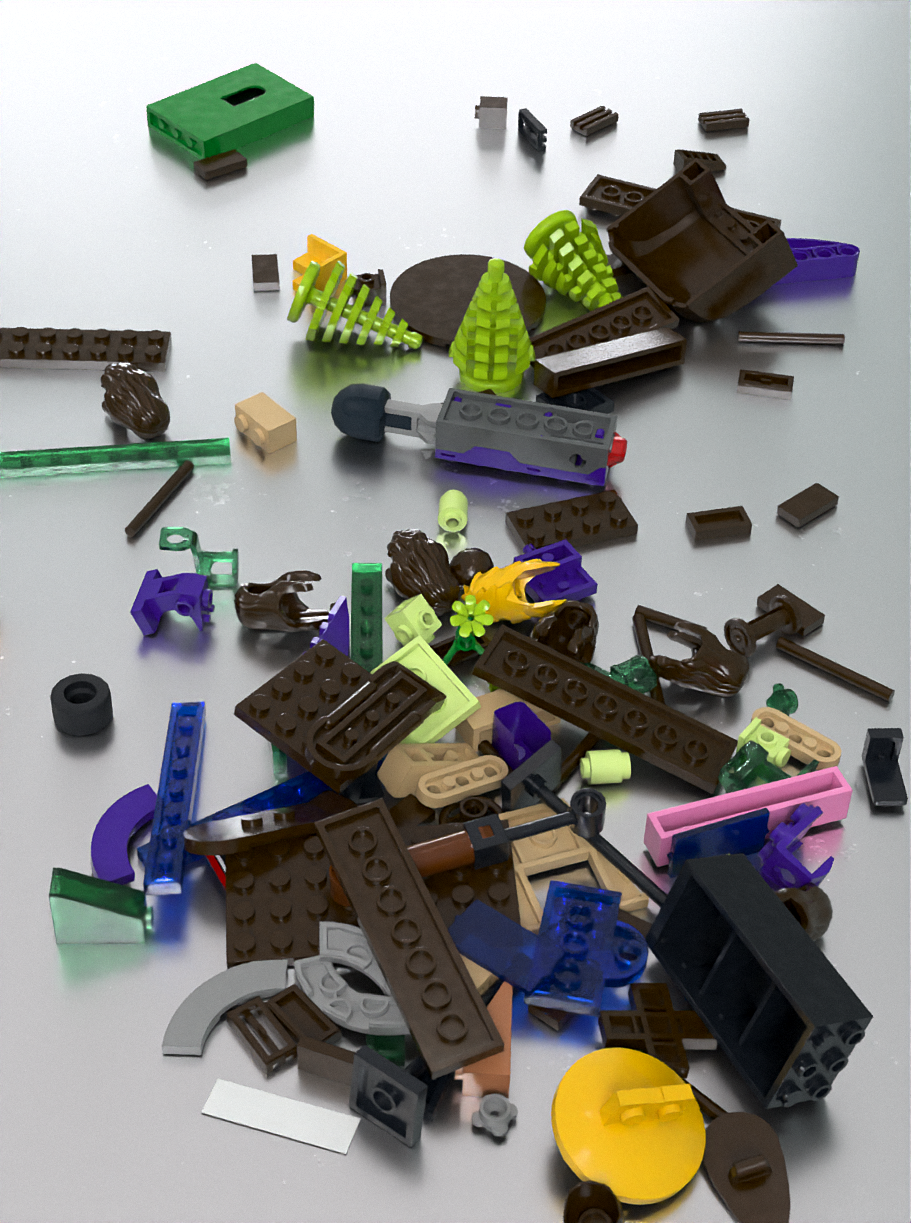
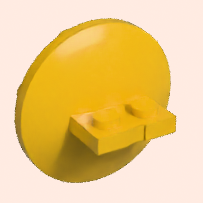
M627 1048L600 1049L577 1060L561 1078L555 1090L551 1107V1122L556 1144L565 1163L583 1182L595 1181L607 1185L614 1192L618 1200L623 1203L637 1205L652 1204L666 1200L678 1193L698 1171L706 1144L705 1124L700 1107L693 1095L690 1084H686L675 1071L660 1060L646 1053Z

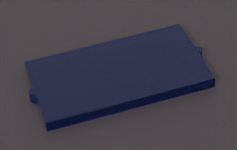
M763 808L674 834L671 851L667 854L669 859L667 874L670 879L678 876L687 859L739 853L748 856L760 852L764 847L765 836L769 833L767 828L770 815L769 810Z
M477 899L462 915H456L455 922L448 928L461 955L528 996H531L545 979H551L552 971L566 955L565 951Z

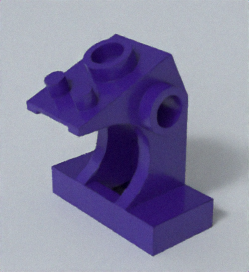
M158 569L146 571L130 614L143 635L154 634L162 614L171 610H175L182 616H190L199 631H203L205 623H210L211 621L209 612H214L215 605L212 604L213 591L208 589L207 576L186 572L162 577Z

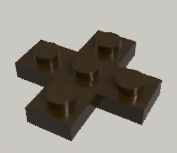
M630 983L628 997L632 1010H600L598 1025L604 1049L627 1048L642 1050L643 1053L666 1064L681 1079H687L690 1069L685 1050H716L718 1044L695 1011L674 1010L667 983Z

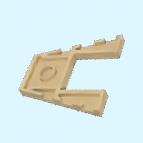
M561 798V800L564 801L570 807V805L564 800V798ZM545 803L498 814L500 820H508L509 828L556 815ZM570 826L511 842L523 941L546 935L549 931V924L527 878L528 875L588 860L610 905L625 912L648 907L649 897L644 892L641 893L624 874L583 837L573 833Z

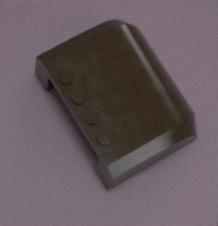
M698 158L606 228L609 235L608 244L610 251L666 305L685 318L698 323L711 322L731 315L759 297L798 266L784 232L769 219L756 229L726 204L711 169Z

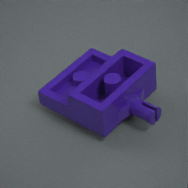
M566 539L536 549L531 543L529 546L527 544L523 548L524 554L514 557L513 563L540 559L560 564V566L552 571L536 575L526 584V592L536 603L567 599V601L579 600L597 593L598 584L581 566L582 556Z

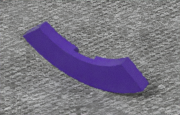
M149 784L136 788L118 799L101 816L95 827L91 841V868L96 884L102 893L135 881V871L131 867L127 855L130 837L148 821L164 814L165 805Z

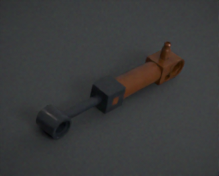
M584 788L573 794L567 812L507 829L503 828L498 814H493L464 822L463 831L406 847L422 878L472 864L474 870L508 861L509 843L569 825L573 833L580 837L590 838L600 834L605 823L606 800L603 794L596 789ZM330 865L331 897L339 905L350 906Z

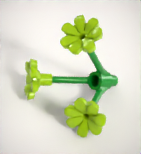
M467 595L465 597V604L460 601L453 603L452 609L457 615L450 617V623L454 627L458 626L455 632L456 640L442 660L446 665L449 664L455 653L459 650L470 651L473 649L480 656L485 651L475 639V635L477 637L483 636L485 634L483 626H489L493 623V616L485 614L490 608L487 600H482L476 604V597L474 595ZM487 682L490 692L501 689Z

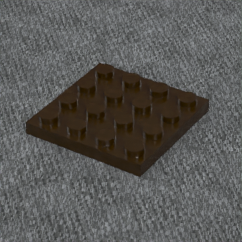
M322 639L235 706L234 715L339 794L357 778L348 780L333 779L313 769L304 754L307 732L316 721L323 716H328L368 682L372 674Z

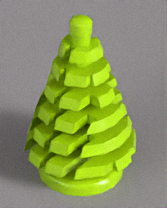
M561 210L546 217L530 232L524 244V251L530 259H533V264L529 265V274L534 278L543 281L545 285L556 289L557 292L566 296V293H569L570 299L575 302L579 301L590 311L622 298L621 293L617 292L618 285L615 278L613 279L611 266H607L608 259L598 235L596 224H593L592 221L581 218L580 232V227L573 212Z
M499 258L489 260L488 272L482 275L478 284L479 287H477L472 297L473 301L468 306L455 336V341H452L448 352L449 357H453V364L459 368L460 380L468 388L477 392L491 389L495 394L513 390L520 385L524 377V371L530 367V361L535 362L536 358L519 304L516 303L517 299L512 289L510 278L504 273V261Z
M339 260L323 292L315 288L320 265L315 261L310 262L287 317L288 321L296 323L301 318L307 304L316 306L305 340L314 341L329 311L332 312V315L322 338L323 342L332 341L343 317L348 320L339 343L347 344L356 324H359L363 327L356 344L364 345L371 330L377 332L373 345L382 346L385 337L393 339L390 347L398 348L400 342L414 350L421 346L423 341L422 335L406 330L408 323L403 318L399 326L392 323L396 312L390 307L384 319L377 316L383 303L378 296L375 297L369 312L363 310L370 292V288L363 284L354 306L348 304L358 278L352 272L339 298H334L345 269V265Z

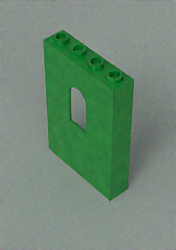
M255 62L146 105L147 125L201 160L233 149H239L313 118L315 102L313 95ZM249 88H260L265 91L263 95L236 106H232L222 100Z

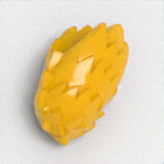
M532 559L525 562L517 561L503 568L496 566L484 574L478 572L473 577L470 586H463L465 594L461 595L464 601L467 595H474L476 597V604L482 600H487L490 608L485 614L493 616V623L500 620H510L512 624L531 619V617L541 618L544 614L556 610L563 602L567 601V599L538 603L528 602L525 590L526 584L536 575L552 571L560 566L557 562L542 561L540 559Z

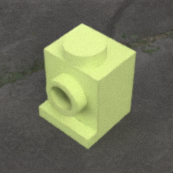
M755 717L738 737L735 760L770 777L778 767L783 768L788 762L791 755V750L788 749L790 739L762 726L761 719Z

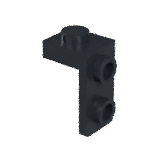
M901 728L867 729L861 757L872 801L876 806L906 805L908 801L898 763L904 739Z

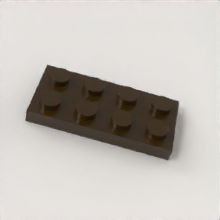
M615 489L506 512L505 521L522 551L530 543L536 549L566 539L576 548L635 535L638 531L637 522Z

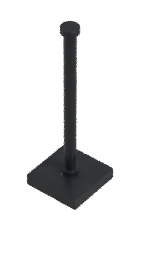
M552 739L501 781L503 813L533 806L540 800L556 814L567 812L569 806L552 792L561 783V747ZM598 834L594 837L584 838L660 908L662 907L667 894L603 836Z
M517 955L512 960L511 967L481 995L486 1008L505 980H513L514 985L521 977L526 978L533 972L534 967L529 958L524 955ZM363 1045L354 1054L349 1107L410 1148L421 1138L428 1087L417 1079L427 1070L420 1054L403 1070L374 1050Z

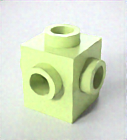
M422 594L403 601L384 618L394 632L396 639L403 646L418 635L429 644L435 638L433 633L442 626L435 611L429 606Z

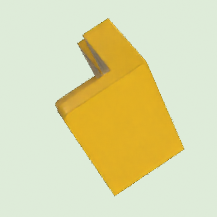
M313 234L308 235L307 253L293 260V269L303 274L292 280L293 290H298L311 261H315L320 265L319 276L315 284L316 289L324 291L338 260L345 265L340 283L346 280L347 252Z

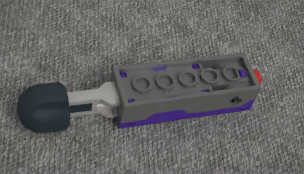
M363 383L350 384L334 397L331 408L334 425L342 433L354 438L379 442L383 439L385 432L419 437L425 443L435 445V458L498 468L505 471L522 472L534 476L557 478L564 481L569 480L588 485L604 486L609 468L623 462L627 450V440L616 432L617 415L449 388L443 404L419 405L391 400V394L385 387Z

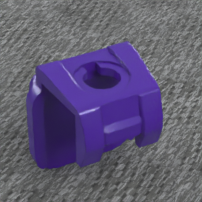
M802 803L791 815L790 819L792 821L788 825L781 822L769 835L771 840L758 853L757 856L762 859L760 863L763 865L759 874L772 890L800 888L810 882L819 887L831 870L834 862L832 856L811 874L793 855L803 845L800 840L807 833L813 822L823 814L819 806L814 807L810 805L808 807L805 803ZM780 869L788 870L793 875L795 883L788 882L783 877Z

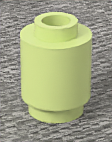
M449 490L439 500L438 523L446 531H460L467 524L468 500L461 491Z
M620 749L587 751L585 758L580 759L581 777L587 778L589 785L622 783L623 779H630L631 777L629 753L621 752Z

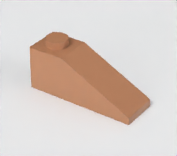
M505 980L487 1006V1010L504 1042V1051L455 1070V1080H463L462 1096L484 1097L488 1094H500L509 1098L513 980Z

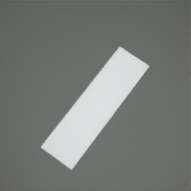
M217 1078L201 1112L343 1154H347L361 1119Z

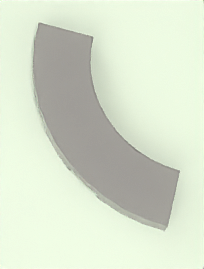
M320 922V961L335 962L355 968L371 978L386 996H392L361 928L344 923Z
M320 955L293 961L302 991L332 1022L353 1031L372 1035L410 1034L393 996H381L370 993L361 994L355 991L337 973L332 962L320 961Z
M288 959L244 963L213 976L197 987L181 1003L171 1018L162 1043L163 1054L201 1055L210 1031L220 1021V1016L236 1004L239 1006L258 996L260 998L274 997L286 989Z

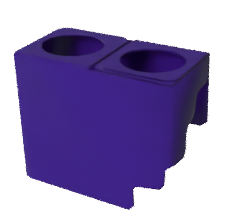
M514 702L494 711L491 745L513 770L518 768L551 740L550 729L524 702ZM514 744L523 747L525 750V756L521 760H519V752Z

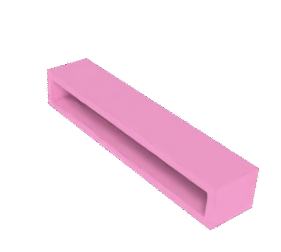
M835 766L648 813L644 844L657 867L768 839L772 831L781 822L788 825L792 821L790 819L791 815L802 803H805L808 807L810 805L814 807L819 806L823 811V814L813 822L811 827L845 819L853 790L838 767Z

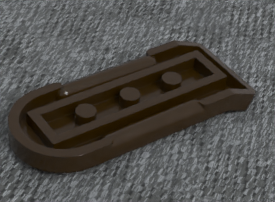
M396 661L385 664L369 677L368 682L328 716L321 717L310 727L304 744L305 757L313 769L324 776L338 780L357 778L366 773L432 713L440 710L446 695Z
M326 790L306 803L190 827L183 833L184 849L189 853L197 855H225L246 851L250 847L316 834L314 822L356 808L357 805L348 798Z

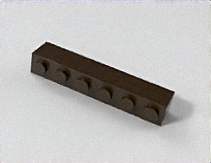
M664 327L536 359L533 385L550 397L555 398L681 365L685 362L687 339L672 329Z

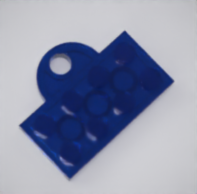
M550 880L526 985L525 1004L599 1017L604 987H624L634 983L642 976L647 966L648 945L644 936L635 927L617 920L622 892ZM629 952L635 954L638 959L628 961L620 955Z

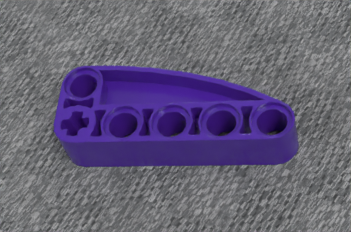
M786 238L798 266L774 285L853 277L856 274L860 250L855 245L835 241Z

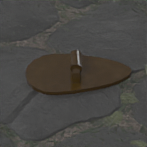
M742 1111L725 1113L714 1119L705 1129L706 1144L702 1163L713 1186L739 1223H789L791 1204L785 1158L778 1136L771 1125L757 1115Z

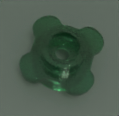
M778 683L773 686V693L767 699L766 705L789 716L797 711L798 698L792 689H784V686Z

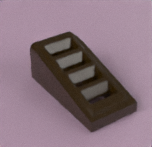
M682 149L675 150L673 165L678 171L682 170L696 158L710 168L712 172L726 170L727 165L718 154Z

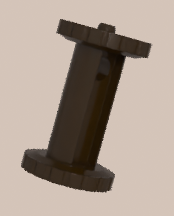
M783 594L777 595L770 600L769 612L747 623L739 617L726 621L724 636L729 648L733 652L741 653L748 658L756 652L757 640L777 630L786 635L798 632L802 626V617L798 607L790 597Z

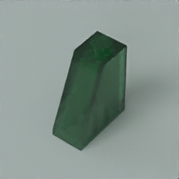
M53 868L49 901L56 944H145L146 929H152L154 921L153 906H147L145 891L64 868Z

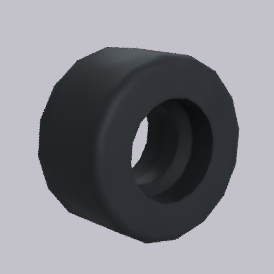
M86 673L69 675L61 679L52 688L50 700L55 725L63 732L84 736L98 732L110 722L113 713L111 692L108 684L101 677Z

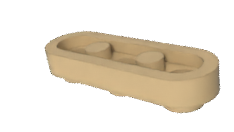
M762 707L753 712L751 722L757 717L761 719L762 726L790 739L788 749L791 750V756L816 770L838 767L841 748L835 741L775 708Z
M484 755L424 774L418 781L416 797L427 807L440 808L462 801L467 797L477 796L501 787V781L507 777L508 766L497 756Z

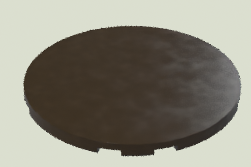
M473 254L446 255L431 258L411 266L397 277L391 287L390 308L396 312L394 319L400 324L403 318L408 323L406 330L422 335L427 343L446 347L447 344L451 345L452 341H455V336L468 306L473 301L472 297L477 287H479L478 284L482 275L488 272V262L494 257ZM503 260L505 264L504 273L510 278L512 289L517 299L516 303L519 304L527 331L535 330L543 320L546 308L544 289L540 282L530 275L528 271Z

